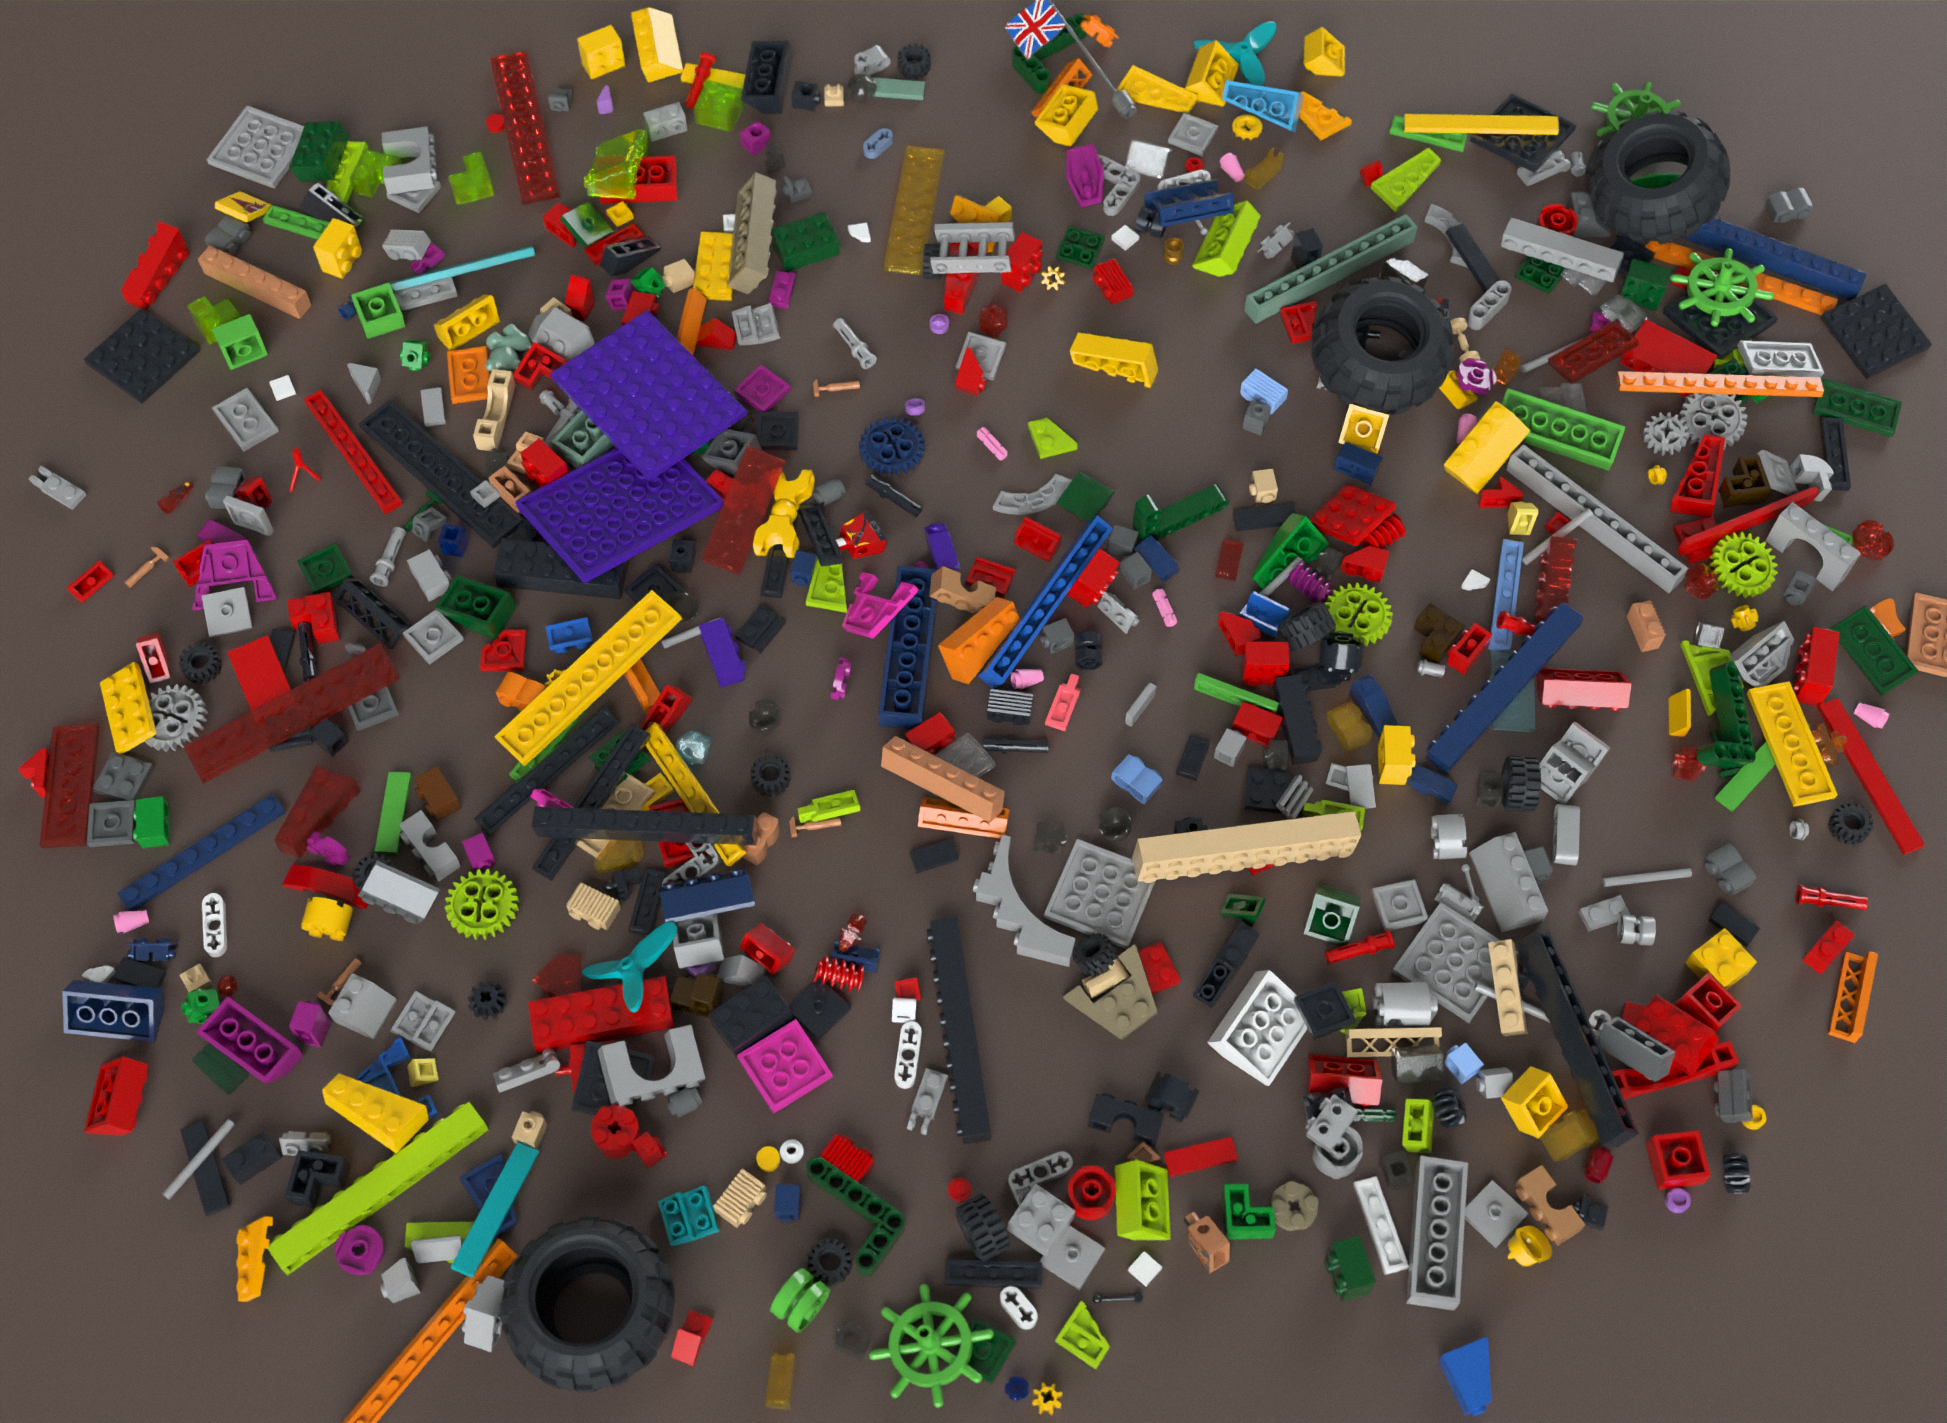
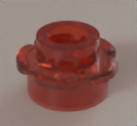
M222 975L221 979L217 982L219 993L224 994L226 997L232 996L238 990L237 982L232 975Z

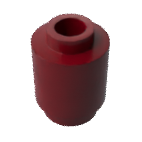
M1600 1146L1590 1150L1584 1168V1177L1588 1181L1602 1184L1607 1179L1614 1159L1610 1154V1150Z

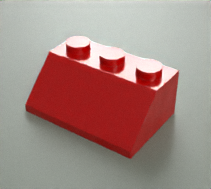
M1308 1054V1094L1312 1092H1329L1335 1088H1349L1352 1103H1358L1362 1106L1379 1105L1382 1077L1377 1059Z
M120 1057L100 1065L84 1132L118 1136L132 1132L137 1123V1109L143 1098L141 1095L143 1085L148 1078V1064Z

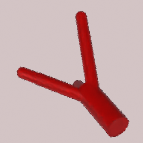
M294 448L292 454L295 469L289 489L290 492L294 490L297 475L301 468H304L317 481L321 480L303 462L300 449Z

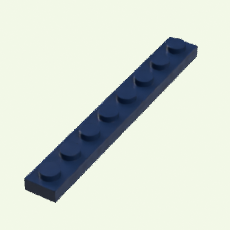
M271 794L121 890L117 895L128 911H135L286 812L274 795Z

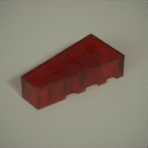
M1551 536L1545 553L1540 555L1539 566L1542 567V571H1539L1537 584H1540V589H1537L1535 602H1539L1538 607L1534 611V620H1537L1536 626L1541 621L1545 622L1549 618L1548 614L1554 606L1559 607L1562 602L1567 605L1569 603V595L1565 594L1569 593L1572 577L1569 576L1575 558L1571 555L1574 548H1576V539Z
M316 766L274 839L279 850L301 858L308 850L306 848L309 844L307 840L313 832L321 833L326 827L328 828L333 823L336 815L340 811L343 812L348 806V802L354 796L357 797L361 792L356 780Z

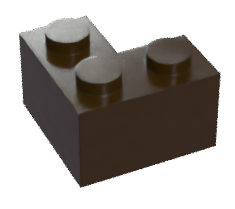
M1759 455L1739 457L1732 470L1734 476L1725 477L1718 490L1724 507L1763 503L1771 490Z
M1430 602L1418 615L1414 626L1416 631L1426 637L1419 655L1429 662L1439 664L1447 655L1452 645L1459 641L1465 625Z
M697 973L696 978L692 976H685V978L678 976L670 998L671 1008L709 1018L708 1013L719 1007L723 999L720 978L712 973Z

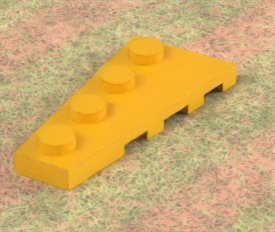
M1134 65L1116 90H1125L1134 102L1189 114L1198 100V95Z

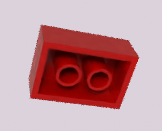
M1813 627L1809 634H1805L1803 644H1799L1796 656L1799 657V662L1796 663L1794 669L1797 679L1792 686L1799 703L1818 707L1833 688L1839 632Z
M1656 994L1633 1024L1634 1027L1674 1050L1675 1055L1672 1065L1691 1077L1719 1041L1713 1029Z

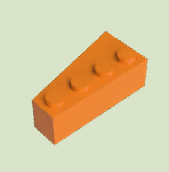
M996 597L938 645L953 680L970 684L1020 620L1012 601Z

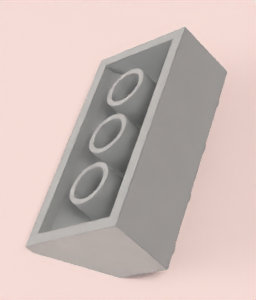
M1516 832L1494 837L1469 852L1500 932L1543 922L1548 909Z

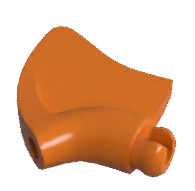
M1893 599L1883 600L1870 609L1892 638L1905 632L1906 628L1897 617Z

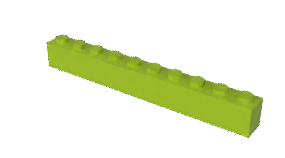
M470 1102L465 1105H459L446 1119L438 1120L432 1129L417 1135L411 1144L403 1147L397 1154L394 1152L393 1156L387 1161L378 1163L373 1168V1171L366 1176L357 1178L351 1187L339 1191L330 1202L315 1208L309 1217L294 1223L291 1227L292 1229L273 1238L268 1246V1250L286 1275H289L335 1242L346 1230L353 1229L486 1133L488 1128Z

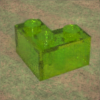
M364 149L349 177L354 193L372 197L379 183L385 184L383 167L402 165L401 159Z
M481 152L463 156L466 171L448 176L456 204L459 205L493 196V188Z
M204 296L187 305L197 329L209 345L217 342L212 331L213 328L241 317L228 298L212 306Z

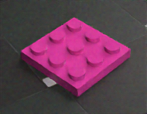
M797 1020L792 1021L737 1055L738 1060L773 1114L833 1078V1074Z

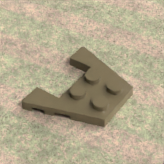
M1135 945L1118 956L1131 976L1097 1002L1092 1003L1080 985L1063 996L1067 1003L1077 1008L1120 1040L1158 1014Z

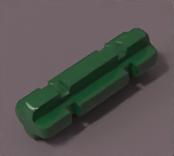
M1353 1107L1358 1111L1355 1117L1356 1121L1363 1119V1121L1382 1122V1120L1395 1122L1397 1117L1396 1109L1394 1108L1383 1110V1108L1364 1107V1109H1361V1107Z

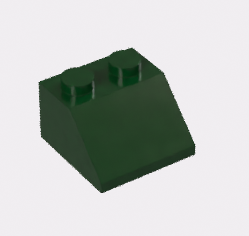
M1318 885L1304 934L1341 946L1347 945L1358 914L1361 898Z

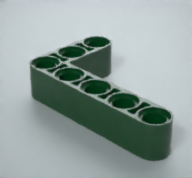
M1082 13L1066 19V22L1079 40L1088 35L1080 26L1083 20H1087L1083 17L1085 14ZM1065 27L1052 41L1037 50L1028 61L1019 48L1015 46L1012 49V67L1036 93L1044 94L1050 87V72L1040 61L1076 43V41Z
M1218 484L1203 489L1162 509L1158 507L1151 495H1145L1135 504L1132 528L1134 531L1139 532L1138 537L1141 542L1150 535L1157 541L1225 509L1229 505L1230 500Z
M1728 661L1712 667L1709 671L1722 742H1714L1697 749L1698 761L1703 766L1738 768L1753 763L1756 759L1740 672L1734 662Z
M821 1157L811 1158L806 1165L808 1179L876 1227L855 1257L856 1269L859 1274L863 1276L873 1275L904 1233V1215ZM814 1167H822L824 1169L818 1175L811 1172ZM834 1180H840L843 1182L842 1185L838 1188H834L830 1185L831 1182ZM853 1193L862 1195L858 1201H852L849 1197ZM873 1206H878L881 1208V1212L871 1214L869 1209ZM893 1219L899 1220L901 1222V1224L896 1228H892L888 1225V1223ZM877 1239H884L887 1243L884 1247H877L874 1245V1242ZM864 1258H869L873 1261L869 1267L860 1265L861 1260Z

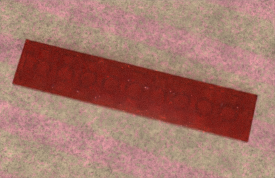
M527 51L491 57L490 62L522 205L560 198Z
M378 644L184 746V749L204 784L270 749L274 745L285 741L298 732L317 724L325 718L398 681L400 677L381 644Z

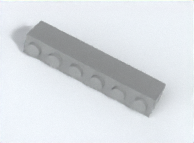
M1512 217L1503 233L1501 247L1610 282L1614 281L1624 255L1623 252Z

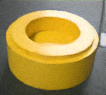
M1752 1105L1753 1120L1742 1123L1748 1129L1757 1130L1765 1124L1767 1117L1761 1107Z
M769 1146L760 1149L756 1156L757 1164L763 1171H774L780 1164L779 1152Z

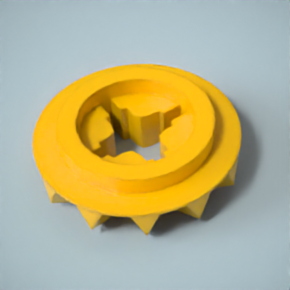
M1241 115L1233 121L1232 132H1235L1236 137H1242L1243 140L1248 138L1251 141L1253 137L1258 138L1259 134L1262 133V123L1255 116ZM1245 124L1248 127V129H1250V131H1247V129L1244 128Z

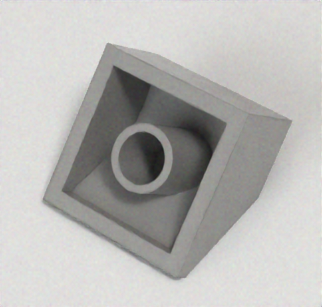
M352 973L328 1013L335 1023L375 1040L397 999L373 982Z

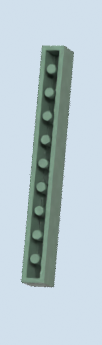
M1405 214L1249 294L1246 297L1244 311L1256 324L1280 312V308L1291 306L1413 243L1418 227Z

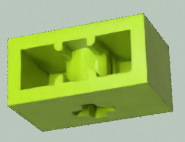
M1406 1099L1402 1145L1407 1152L1431 1153L1434 1107L1430 1100Z

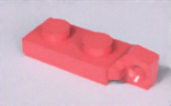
M1071 674L1068 683H1062L1059 686L1045 725L1066 731L1080 696L1081 689L1077 688L1079 683L1078 675Z

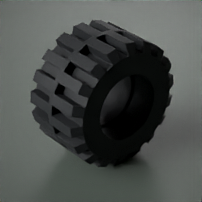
M1316 602L1288 616L1278 625L1277 630L1284 642H1289V651H1296L1328 635L1335 628L1336 623L1324 602Z
M1508 756L1505 759L1501 772L1500 790L1501 801L1506 811H1535L1541 792V770L1536 757Z
M981 1193L955 1208L956 1218L963 1235L980 1260L984 1262L1010 1248L1007 1230L997 1210L985 1195Z

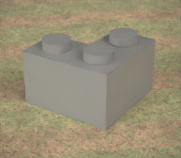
M488 1275L483 1284H478L474 1298L467 1301L464 1308L466 1320L462 1328V1332H465V1344L491 1352L502 1333L500 1303L504 1292V1280Z

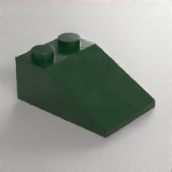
M456 575L435 609L475 633L496 640L516 609V605L509 592Z

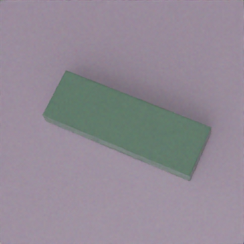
M870 77L867 94L868 96L923 100L925 82Z

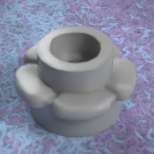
M1802 819L1792 821L1789 826L1791 837L1804 840L1809 834L1808 824L1804 823Z

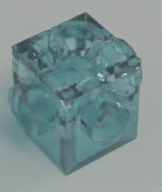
M696 731L686 732L678 739L676 750L679 751L678 753L685 763L703 764L709 758L711 737L702 736L701 733Z

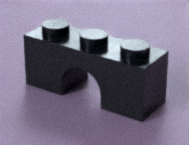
M1096 1094L1088 1127L1111 1133L1112 1126L1116 1121L1126 1119L1135 1127L1134 1141L1140 1143L1144 1141L1147 1145L1155 1147L1164 1113H1161L1160 1110L1154 1107H1140L1137 1103L1130 1100H1125L1124 1102L1116 1100L1110 1094Z

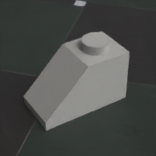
M405 1258L400 1259L382 1274L384 1282L380 1284L384 1298L388 1297L392 1303L421 1293L415 1271Z

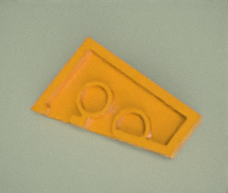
M1304 91L1300 92L1303 94L1299 117L1320 140L1351 125L1352 119L1347 116L1343 118L1338 115V111L1332 108L1330 110L1323 106L1322 102Z
M955 195L950 215L958 223H1000L1003 218L1002 214ZM988 242V252H993L995 242Z
M264 1216L238 1230V1301L248 1302L261 1294L265 1270L262 1256L264 1250L268 1249L269 1239L265 1238L267 1226H272L273 1217Z

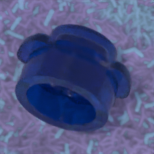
M1014 1376L1006 1383L1005 1392L1011 1400L1019 1401L1028 1396L1029 1384L1024 1378Z

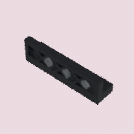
M359 578L344 579L334 600L389 649H394L400 636L412 625ZM346 591L350 593V603L343 599ZM361 603L364 606L365 615L359 613L357 604ZM371 616L378 618V628L373 626ZM387 628L394 632L391 640L386 636L385 629Z

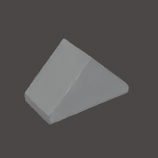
M353 363L347 364L351 377L366 402L371 404L381 383L378 369Z
M738 955L724 958L721 961L717 977L720 978V982L749 987L765 976L766 969L748 957Z

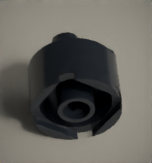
M1330 632L1329 636L1323 637L1320 644L1319 662L1324 665V670L1334 672L1337 669H1342L1349 673L1358 672V668L1362 666L1364 638L1359 636V639L1353 638V634L1348 632Z
M1157 1072L1145 1099L1149 1103L1148 1107L1157 1108L1160 1112L1162 1110L1170 1113L1169 1117L1182 1123L1183 1119L1188 1118L1198 1097L1199 1090L1194 1088L1192 1091L1188 1088L1190 1083L1168 1073H1165L1164 1077H1162L1161 1072Z

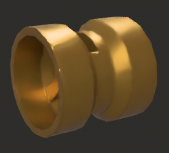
M1172 237L1166 240L1163 259L1166 263L1176 265L1181 262L1184 243L1181 239Z

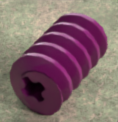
M1301 562L1289 574L1287 581H1290L1289 584L1291 586H1296L1297 591H1302L1304 596H1309L1310 601L1325 603L1328 596H1331L1333 593V589H1329L1331 583L1327 582L1323 585L1324 577L1317 580L1318 572L1310 575L1312 568L1308 567L1304 570L1305 562Z

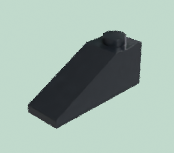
M316 183L308 190L300 204V207L309 215L319 220L331 222L335 218L354 225L355 229L365 221L363 216L319 183Z
M649 236L605 247L600 266L612 277L625 274L659 252L661 247Z

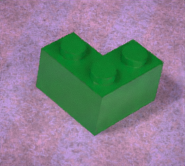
M1224 1184L1222 1207L1225 1237L1227 1239L1273 1238L1276 1231L1274 1207H1250L1248 1184Z

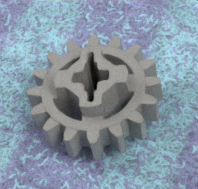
M1670 412L1667 413V416L1659 413V418L1652 416L1651 422H1646V428H1644L1643 435H1645L1644 442H1648L1647 448L1654 447V453L1660 450L1663 456L1666 451L1670 455H1673L1674 450L1680 452L1681 446H1686L1689 433H1687L1689 427L1684 426L1685 420L1679 421L1677 414L1671 417ZM1665 430H1667V438H1665Z

